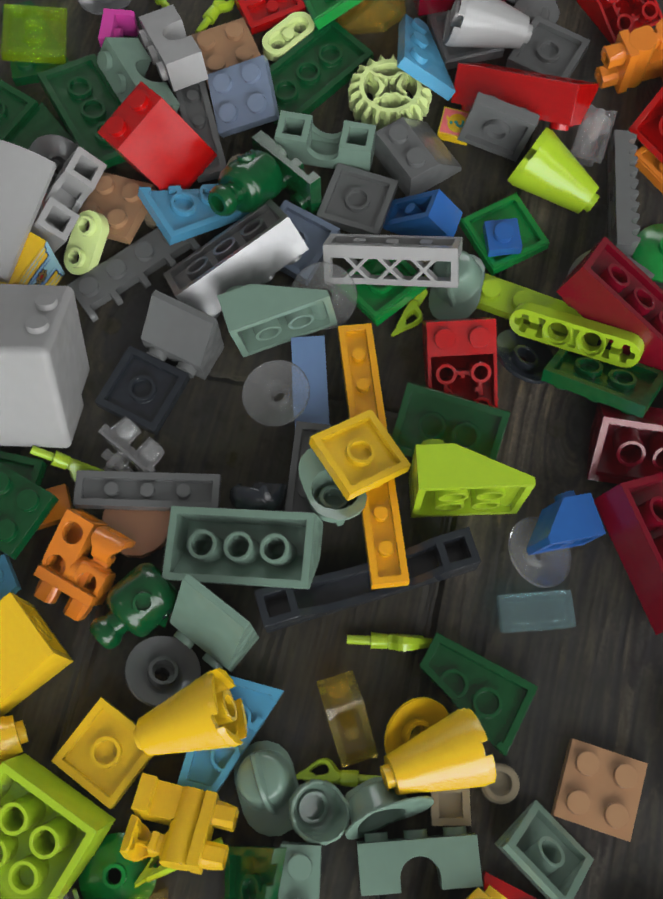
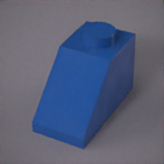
M440 189L393 200L383 228L399 235L454 237L463 212Z
M567 491L554 497L555 502L542 509L526 550L529 556L585 545L606 534L592 494L576 495L575 491Z

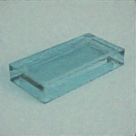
M571 590L504 594L496 597L501 633L576 627Z

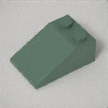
M248 284L245 286H233L225 293L217 295L228 331L243 358L289 342L292 337H303L338 324L328 290Z
M189 573L185 575L182 579L170 623L178 629L173 636L189 649L196 644L204 650L206 654L202 659L214 669L225 667L232 673L259 637L248 620Z

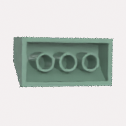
M171 506L162 577L165 580L182 581L185 575L189 573L201 583L310 589L321 555L323 521L315 513Z

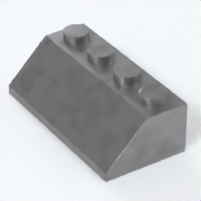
M269 199L263 206L241 218L163 275L178 301L217 318L222 311L217 295L225 293L233 286L262 285L269 282L277 271L286 265L296 263L309 248L290 218Z

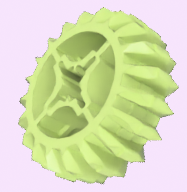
M394 54L390 59H384L380 55L377 62L369 58L366 66L359 65L357 73L352 75L351 84L348 88L350 111H353L355 121L361 120V123L376 125V131L402 117L423 121V117H426L429 112L432 93L430 88L397 67V60ZM406 90L412 94V99L407 96ZM368 92L373 95V101L367 97L366 94Z

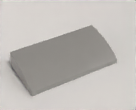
M0 140V281L9 283L57 166L55 162L44 156Z

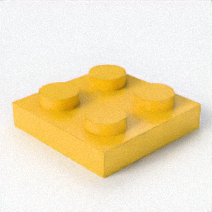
M372 409L314 434L309 440L310 447L347 501L408 472L411 466Z
M100 697L51 761L106 807L114 809L153 756L147 755L136 746L133 737L136 723L105 698Z

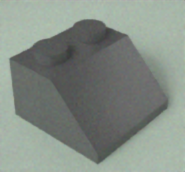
M402 117L376 131L374 155L393 179L398 180V186L406 197L423 193L462 170V166L425 121Z
M157 290L153 292L141 335L146 353L176 366V368L188 373L190 378L197 376L205 380L224 349L217 319Z

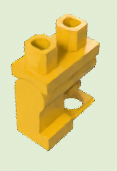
M142 773L131 806L135 815L132 814L129 819L119 851L121 855L132 862L159 856V863L164 867L190 871V873L202 875L203 869L224 870L229 846L212 842L211 839L214 828L234 832L239 815L238 807L220 801L217 792L181 786L159 780L157 776ZM140 819L170 827L165 834L157 831L151 833Z

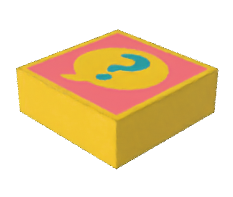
M444 106L437 133L440 140L467 146V143L457 139L469 112Z

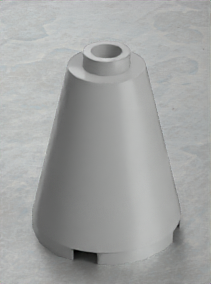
M455 0L452 9L448 10L442 41L445 42L444 45L449 47L519 49L523 43L527 44L533 31V24H529L530 17L502 0Z

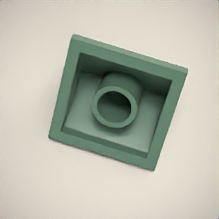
M537 800L532 802L494 843L546 899H574L594 861L591 855Z

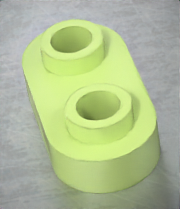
M294 12L269 30L262 39L264 56L268 60L276 62L315 30V23L310 14Z
M86 210L79 214L80 217L71 232L64 253V265L74 275L82 276L98 266L109 234L107 218L103 214L92 210Z

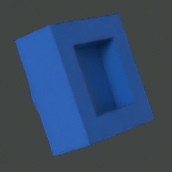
M517 218L484 221L483 233L488 257L521 253L522 241Z

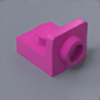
M104 8L98 36L101 48L105 37L138 36L139 29L134 11Z

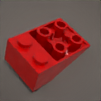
M576 0L611 44L616 42L619 31L628 29L629 33H631L634 29L648 25L653 27L663 18L657 0Z
M481 317L422 320L426 387L498 407L496 319Z

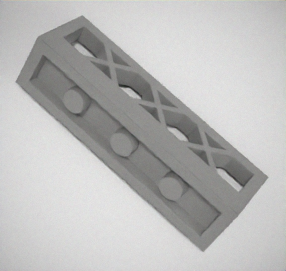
M331 233L323 243L325 283L458 288L459 257L462 252L463 237ZM333 258H344L353 268L347 274L333 273ZM368 259H377L386 269L380 275H371L362 265ZM402 260H411L420 270L413 276H404L395 266ZM436 261L451 262V277H437L429 267Z

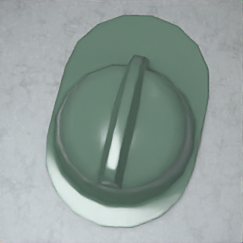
M462 251L459 257L458 288L431 287L429 308L435 318L438 320L468 318L476 310L485 277V266L480 258ZM436 261L433 266V273L437 277H451V262Z
M310 448L300 458L298 472L311 510L321 520L336 523L337 527L343 525L345 520L359 515L365 508L366 492L347 501L313 449Z
M271 741L255 742L247 747L234 767L236 790L248 824L260 834L269 837L281 836L293 829L288 819L289 799L299 786L293 762L283 747Z
M382 777L368 779L348 791L345 795L349 802L351 825L347 828L345 836L351 840L363 838L364 833L377 832L391 823L412 817L429 809L434 804V799L429 796L408 798L406 795H397L393 788L386 789Z

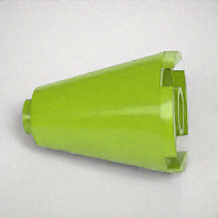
M548 127L545 128L507 179L513 186L577 214L582 210L589 212L600 198L596 194L599 186L554 131Z

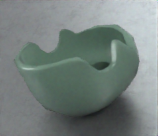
M311 779L299 785L290 797L288 819L294 831L303 840L312 844L328 845L340 839L349 826V802L337 786L331 782Z

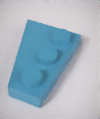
M405 14L398 28L397 67L449 101L456 90L429 27L421 19H413Z
M202 184L200 189H182L181 185L168 186V190L152 191L151 187H139L138 197L169 245L239 221L249 214L237 210L229 216L216 214L208 203V195L210 190L218 184Z
M230 676L236 686L230 689L234 700L241 698L247 719V737L241 739L243 743L236 747L186 752L177 784L218 793L279 701L284 690Z

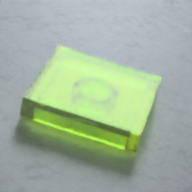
M4 4L1 43L2 60L65 64L68 24L67 8Z

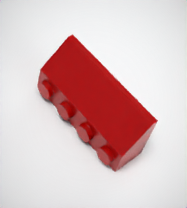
M458 63L454 82L456 92L452 96L451 103L461 104V110L469 112L477 93L481 92L540 115L539 120L550 122L549 128L568 131L569 126L582 123L600 83L487 63Z

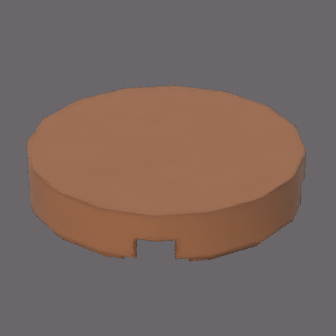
M104 510L102 521L107 523V526L136 542L133 548L123 549L118 553L129 558H144L166 545L170 511Z

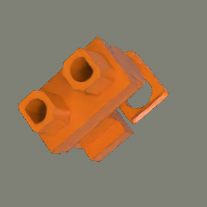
M663 18L656 24L654 30L651 26L646 25L634 29L631 33H629L628 29L619 31L615 43L603 46L601 60L604 65L596 67L594 73L597 83H600V89L614 86L617 94L626 92L627 88L639 86L642 81L660 76L663 80Z
M66 509L43 556L41 565H38L33 574L40 579L34 597L45 603L54 604L57 602L61 592L70 596L63 613L75 621L84 620L93 606L103 604L107 597V592L115 581L116 573L110 568L116 559L113 555L123 549L133 548L136 542L107 526V523L83 509ZM91 548V555L93 556V559L87 557Z

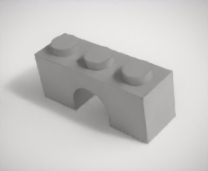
M173 4L139 16L142 30L138 31L144 49H147L153 65H156L162 82L168 80L175 92L209 79L202 52L192 35L186 36L183 21Z
M80 146L65 161L43 200L30 232L46 240L53 253L67 241L80 217L77 214L79 209L93 192L107 167L105 163Z

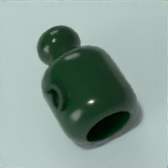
M252 149L242 156H237V159L221 170L218 177V185L214 186L209 192L208 203L211 209L220 216H229L236 210L242 213H250L263 206L269 199H274L281 192L284 183L282 170L274 157L262 150Z
M151 563L139 564L110 589L107 594V605L111 611L105 616L95 618L90 624L89 630L95 639L106 649L117 647L128 630L137 637H145L158 625L166 626L168 617L173 612L178 591L169 580H165L162 577V572Z

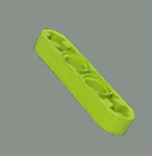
M524 302L519 304L509 318L511 329L522 337L615 366L633 367L638 363L644 352L643 340L633 332L536 303ZM523 314L529 316L530 325L524 323ZM545 319L546 322L544 323L542 329H540L539 327L542 324L541 320ZM555 322L563 324L567 328L568 334L565 336L556 335L551 329V324ZM589 332L597 334L601 339V344L599 346L587 344L584 340V334ZM611 339L613 340L611 349H605ZM624 345L630 346L629 355L623 353L622 347Z

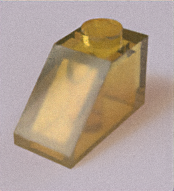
M364 0L339 16L337 23L351 34L385 32L405 16V0Z
M353 670L317 681L342 768L378 756L364 701Z

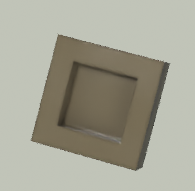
M470 788L429 792L430 797L434 799V804L430 807L431 826H471Z

